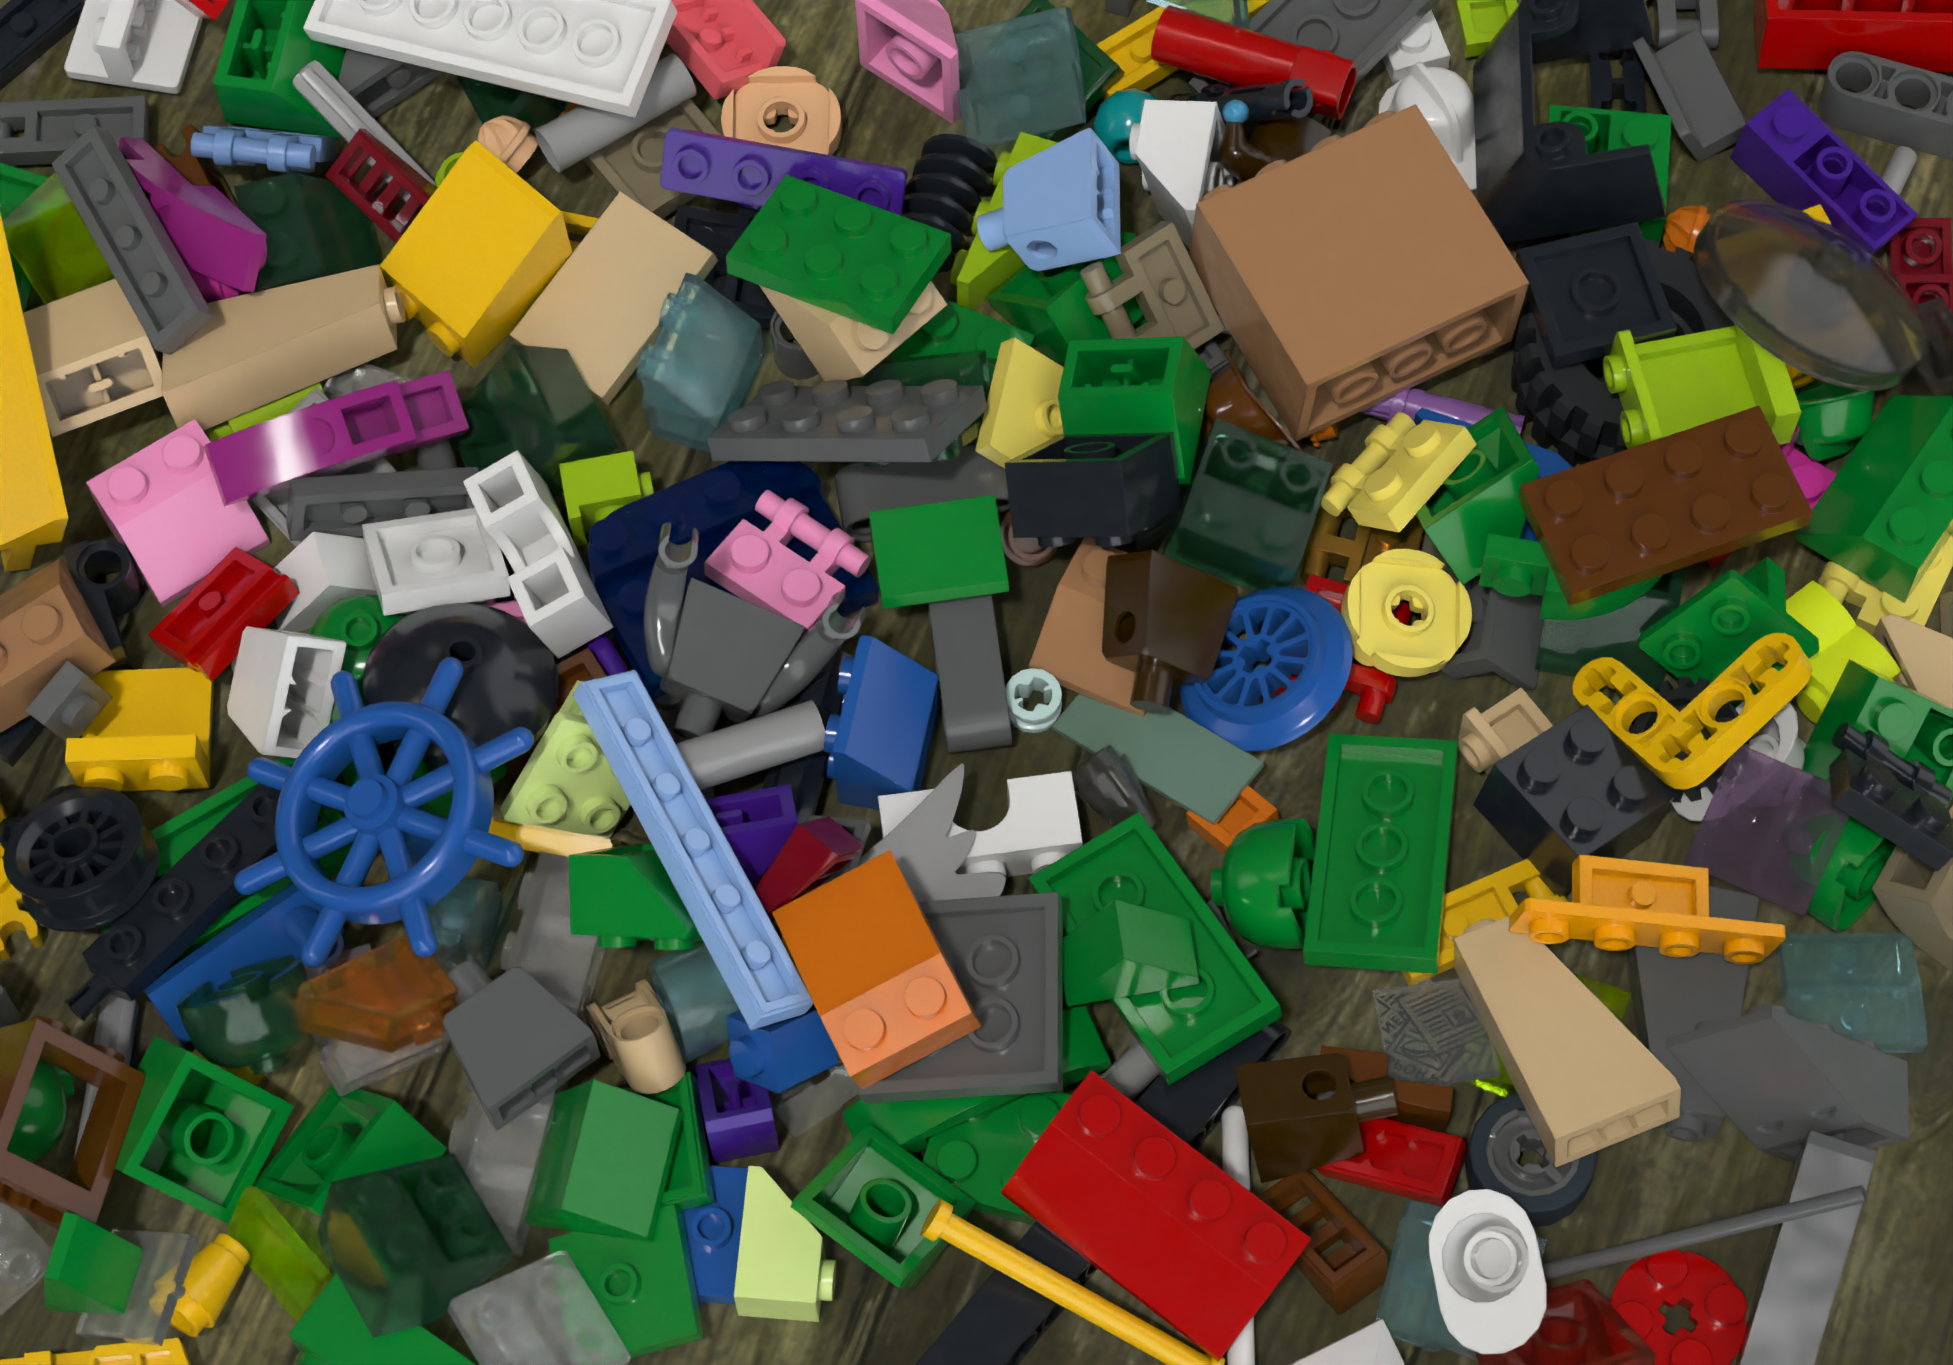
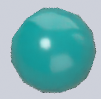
M1137 88L1120 90L1112 94L1100 104L1094 121L1095 134L1114 158L1124 164L1139 163L1138 160H1132L1130 155L1129 140L1131 128L1134 123L1141 122L1144 101L1158 100L1154 95Z

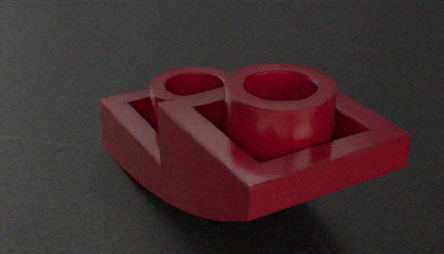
M1916 218L1886 243L1888 282L1896 337L1953 336L1951 218Z

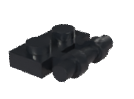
M1842 723L1834 732L1831 740L1833 746L1843 751L1829 765L1832 805L1939 871L1953 857L1952 819L1945 807L1951 799L1952 790L1936 780L1935 771L1919 760L1908 762L1889 750L1888 740L1871 730L1861 732L1849 723Z

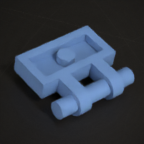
M204 125L203 133L194 132L192 135L191 155L193 157L212 158L214 164L220 166H256V163L267 164L269 171L286 173L289 171L315 172L316 162L334 161L336 137L228 125Z

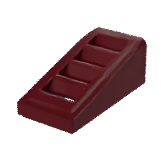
M361 128L325 174L394 243L398 242L437 189L369 131ZM371 156L376 163L359 184L353 178ZM389 173L393 177L380 196L376 198L373 193ZM407 191L411 197L396 214L392 210Z
M823 817L797 824L754 891L773 926L777 924L772 914L773 911L824 885L855 859L864 848L860 841L831 817Z

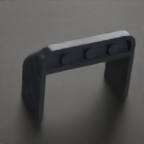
M1522 0L1477 58L1473 66L1477 201L1504 243L1666 217L1665 205L1649 144L1588 154L1585 135L1578 126L1563 121L1538 124L1536 64L1634 47L1632 42L1641 37H1644L1649 44H1655L1645 0Z

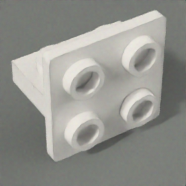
M86 0L64 65L65 72L69 78L177 94L181 90L203 18L193 15L175 0Z

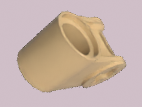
M646 979L635 983V991L601 1007L596 1003L584 1007L589 1023L603 1052L609 1060L612 1059L633 1091L641 1094L658 1093L677 1084L684 1076L686 1065L667 1014Z

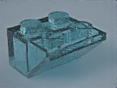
M686 273L677 294L670 292L664 300L659 317V327L662 328L655 345L647 344L643 349L637 367V380L642 381L643 384L642 408L648 411L652 436L710 453L707 437L728 420L727 417L731 412L742 408L764 356L761 326L756 320L699 276Z

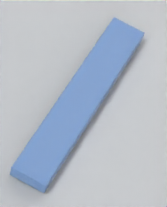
M636 670L581 682L573 697L750 1030L805 1014L814 1004L809 992Z

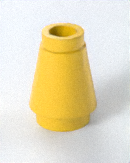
M223 1233L218 1234L213 1242L205 1246L159 1285L161 1295L154 1302L157 1312L174 1328L191 1337H197L203 1328H213L245 1265L251 1259L249 1252L234 1238Z

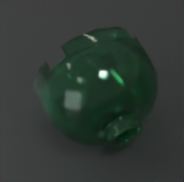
M293 955L269 958L230 971L232 979L218 985L214 989L209 980L183 995L175 1003L184 1029L201 1055L209 1062L225 1068L235 1069L249 1066L252 1075H261L274 1071L290 1061L287 1051L304 1039L313 1023L315 1010L314 995L302 959L299 957L295 960Z

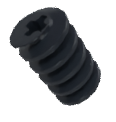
M939 134L925 141L921 158L916 161L912 173L913 177L908 180L905 189L903 217L951 234L952 251L936 273L948 272L952 269L955 261L953 253L959 252L964 246L965 239L962 234L970 231L973 224L971 214L976 212L978 205L982 201L979 194L988 190L990 184L988 175L994 173L998 162L995 153L986 145L958 134Z

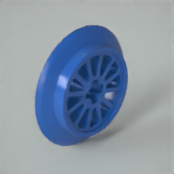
M1295 587L1262 589L1236 599L1212 675L1205 682L1180 684L1181 703L1187 718L1244 751H1261L1275 748L1293 741L1308 732L1333 708L1349 678L1353 647L1351 634L1342 614L1330 601L1321 595ZM1264 621L1261 631H1259L1258 625L1260 622ZM1245 629L1247 638L1240 640L1236 635ZM1227 645H1232L1236 650L1226 651L1224 648ZM1269 658L1272 659L1267 667L1258 665L1254 670L1252 669L1256 661L1266 662ZM1292 674L1299 675L1294 681L1288 678ZM1284 687L1286 690L1276 697L1275 692H1277V689ZM1262 695L1263 702L1261 704H1258L1260 696Z

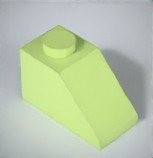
M748 1166L734 1289V1300L738 1316L819 1322L821 1300L833 1301L836 1260L826 1259L823 1237L805 1217L790 1207L792 1201L763 1167Z

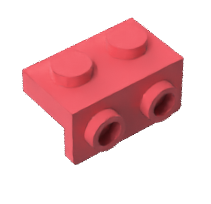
M672 0L677 14L666 42L714 100L728 96L733 89L734 94L737 93L741 87L748 84V76L758 70L777 66L786 45V40L753 0Z

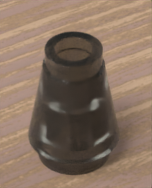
M1110 744L1101 748L1072 771L1073 782L1077 786L1074 790L1075 794L1112 827L1137 812L1141 813L1151 828L1160 820L1154 813L1153 807L1126 754L1118 755Z

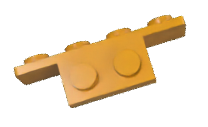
M1580 854L1572 863V902L1526 898L1509 916V931L1529 934V939L1536 943L1557 944L1565 942L1569 938L1594 941L1595 947L1608 951L1627 950L1634 947V945L1659 948V952L1662 955L1676 958L1691 957L1699 952L1723 954L1727 962L1734 964L1761 962L1786 940L1785 925L1709 917L1708 868Z

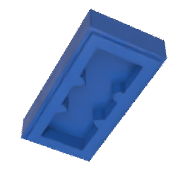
M709 1166L715 1203L682 1211L698 1302L736 1305L734 1289L748 1168Z

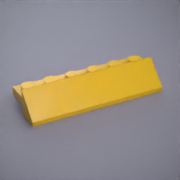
M0 213V552L5 572L30 569L36 545L62 542L69 517Z

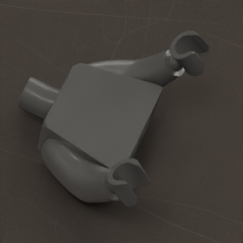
M671 523L663 524L660 529L659 555L656 558L644 602L645 647L651 670L661 677L659 688L670 695L684 700L673 731L687 740L714 732L720 716L736 723H742L750 715L757 718L773 713L783 707L811 683L834 656L845 639L853 637L858 632L867 613L865 607H862L858 616L852 619L839 615L836 609L845 593L837 592L831 597L822 620L818 621L800 637L805 627L801 624L694 578H691L685 586L687 568L694 562L697 556L699 532L693 528L691 540L688 543L675 545L669 541Z

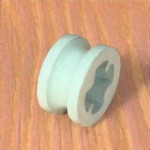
M1035 668L1021 670L1011 677L1005 690L1009 718L1012 725L1028 733H1039L1051 728L1061 715L1062 691L1056 678L1045 670ZM1033 690L1043 692L1044 704H1037L1033 711L1023 709V698H1029Z

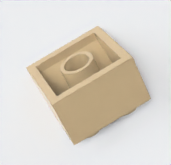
M930 281L895 333L890 334L760 286L825 382L831 380L845 381L864 376L947 305L933 282Z

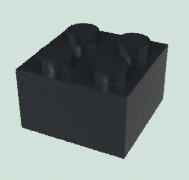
M1174 432L1058 435L1004 463L1013 538H1037L1038 545L1041 547H1057L1072 544L1076 541V537H1095L1096 545L1104 547L1128 544L1134 541L1133 534L1159 527L1161 518L1182 507Z
M1586 704L1496 762L1473 805L1523 860L1528 859L1540 872L1538 877L1555 895L1558 894L1561 897L1572 891V863L1579 854L1621 858L1651 838L1674 797Z

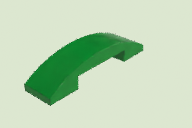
M1085 1005L1063 1009V1088L1085 1079L1091 1070L1097 1074L1112 1066ZM1025 1094L864 1103L860 1099L842 1112L852 1138L870 1123L907 1152L914 1155L927 1148L926 1138Z

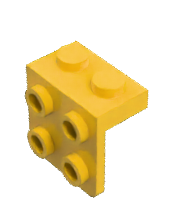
M190 668L99 671L90 677L112 698L82 733V738H66L65 763L77 785L83 788L103 787L119 792L146 790L176 791L181 789L209 788L214 680L210 681L199 670L195 672Z

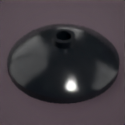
M453 603L417 610L391 625L379 637L369 653L363 678V693L366 706L388 701L420 704L439 663L447 657L470 659L469 661L461 662L464 669L463 675L444 716L469 735L478 747L516 727L529 729L535 742L548 727L554 715L558 699L559 678L557 667L549 648L525 622L497 608L474 603ZM403 739L390 741L389 743L398 749ZM430 743L421 762L441 767L447 764L448 760L439 746Z

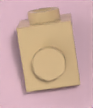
M1521 687L1483 713H1480L1475 707L1465 712L1462 716L1459 730L1458 746L1467 763L1479 773L1485 771L1489 774L1496 762L1553 725Z

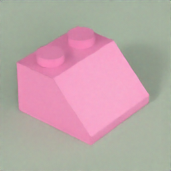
M196 419L86 482L102 518L118 542L127 549L134 566L162 608L191 592L235 547L252 556L270 545L266 533L247 500L227 506L223 505L204 446L211 441Z

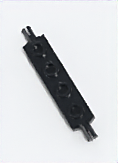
M262 784L254 788L166 872L132 909L120 916L82 953L93 976L69 999L64 1001L77 1017L84 1022L111 994L121 999L133 1001L243 895L234 886L236 874L278 851L275 840V815L280 790ZM318 815L317 823L321 820L320 815Z

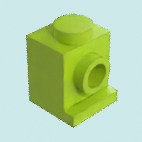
M633 450L559 464L568 519L576 547L587 545V533L599 531L604 534H617L630 529L633 525L647 523L645 510L657 508L650 471L637 473Z

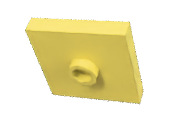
M1015 337L1001 342L986 403L988 409L983 415L975 451L1005 469V462L1058 435H1064L1058 401V392L1064 367Z

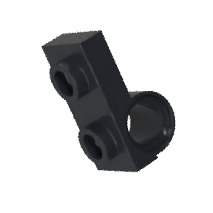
M107 538L96 539L90 542L84 540L63 547L70 569L69 572L116 662L104 668V670H133L116 618L135 608L143 592L141 579L127 549L118 541ZM120 572L111 582L97 583L107 573Z

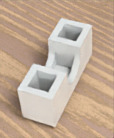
M518 450L463 481L484 529L498 544L514 571V574L507 577V580L529 628L558 659L613 628L547 483Z
M1067 771L1007 779L1008 812L1005 818L991 829L975 831L976 835L970 852L955 873L991 872L1002 874L1005 876V879L1011 876L1034 875L1082 846L1083 842L1072 772ZM934 789L878 796L882 837L884 838L901 823ZM952 822L947 837L949 838L969 830L963 829Z

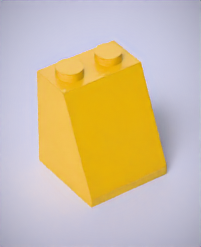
M475 140L467 147L381 263L380 269L387 287L397 286L405 311V320L409 321L415 317L427 328L426 333L429 339L443 354L452 357L457 353L474 368L511 334L571 256L572 249L562 211Z

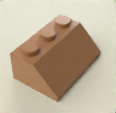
M60 558L0 595V733L30 715L25 710L67 660L89 678L116 662L69 570Z

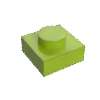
M1517 0L1454 1L1453 9L1465 58L1481 55L1517 8Z

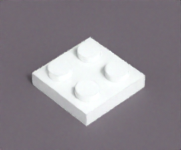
M475 508L362 524L364 547L384 616L398 613L410 614L417 610L443 604H481L489 599L510 596V584L507 580L509 574L501 549L484 529Z

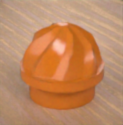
M1703 205L1679 207L1670 213L1665 221L1662 240L1666 250L1675 252L1678 246L1694 253V261L1704 263L1709 244L1715 242L1722 217L1706 213L1708 207Z

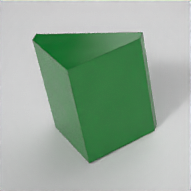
M995 495L869 512L871 547L883 609L1009 592Z
M595 1079L558 1093L524 1222L531 1226L652 1242L683 1112L678 1108Z
M868 1123L794 1198L790 1207L896 1287L917 1288L948 1244V1242L939 1237L932 1242L920 1235L923 1224L935 1203L939 1199L953 1205L952 1213L965 1220L976 1202Z

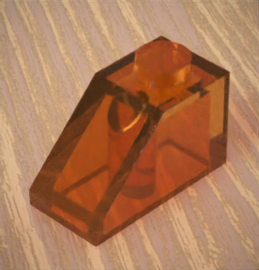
M407 934L301 984L292 1022L300 1031L393 1053L413 1042L416 1045H424L441 1035L445 1031L441 1020L452 1010L458 990L432 955L423 958L414 954Z

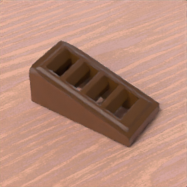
M1309 1170L1284 1177L1257 1197L1281 1215L1307 1196L1312 1203L1288 1219L1290 1223L1302 1232L1323 1217L1325 1218L1327 1223L1308 1235L1311 1240L1294 1263L1327 1304L1338 1315L1343 1314L1388 1281L1390 1272L1387 1252ZM1340 1239L1344 1242V1245L1324 1259L1319 1256V1254Z

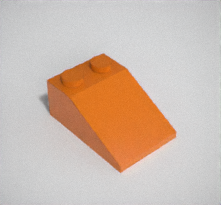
M891 850L772 912L814 1006L849 1076L862 1090L982 1027Z

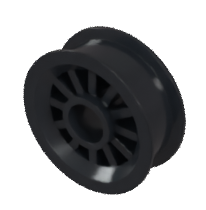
M85 787L70 790L41 803L16 826L6 844L3 857L6 876L13 887L22 893V900L29 915L46 928L64 932L97 928L128 912L145 896L152 886L160 863L157 843L151 833L143 827L140 812L134 802L119 791L103 787Z

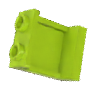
M1765 302L1740 307L1735 324L1730 327L1638 344L1634 343L1630 330L1616 332L1611 353L1603 359V371L1607 388L1611 394H1619L1624 410L1620 415V426L1624 443L1628 449L1756 406H1760L1778 444L1790 443L1801 415V409Z

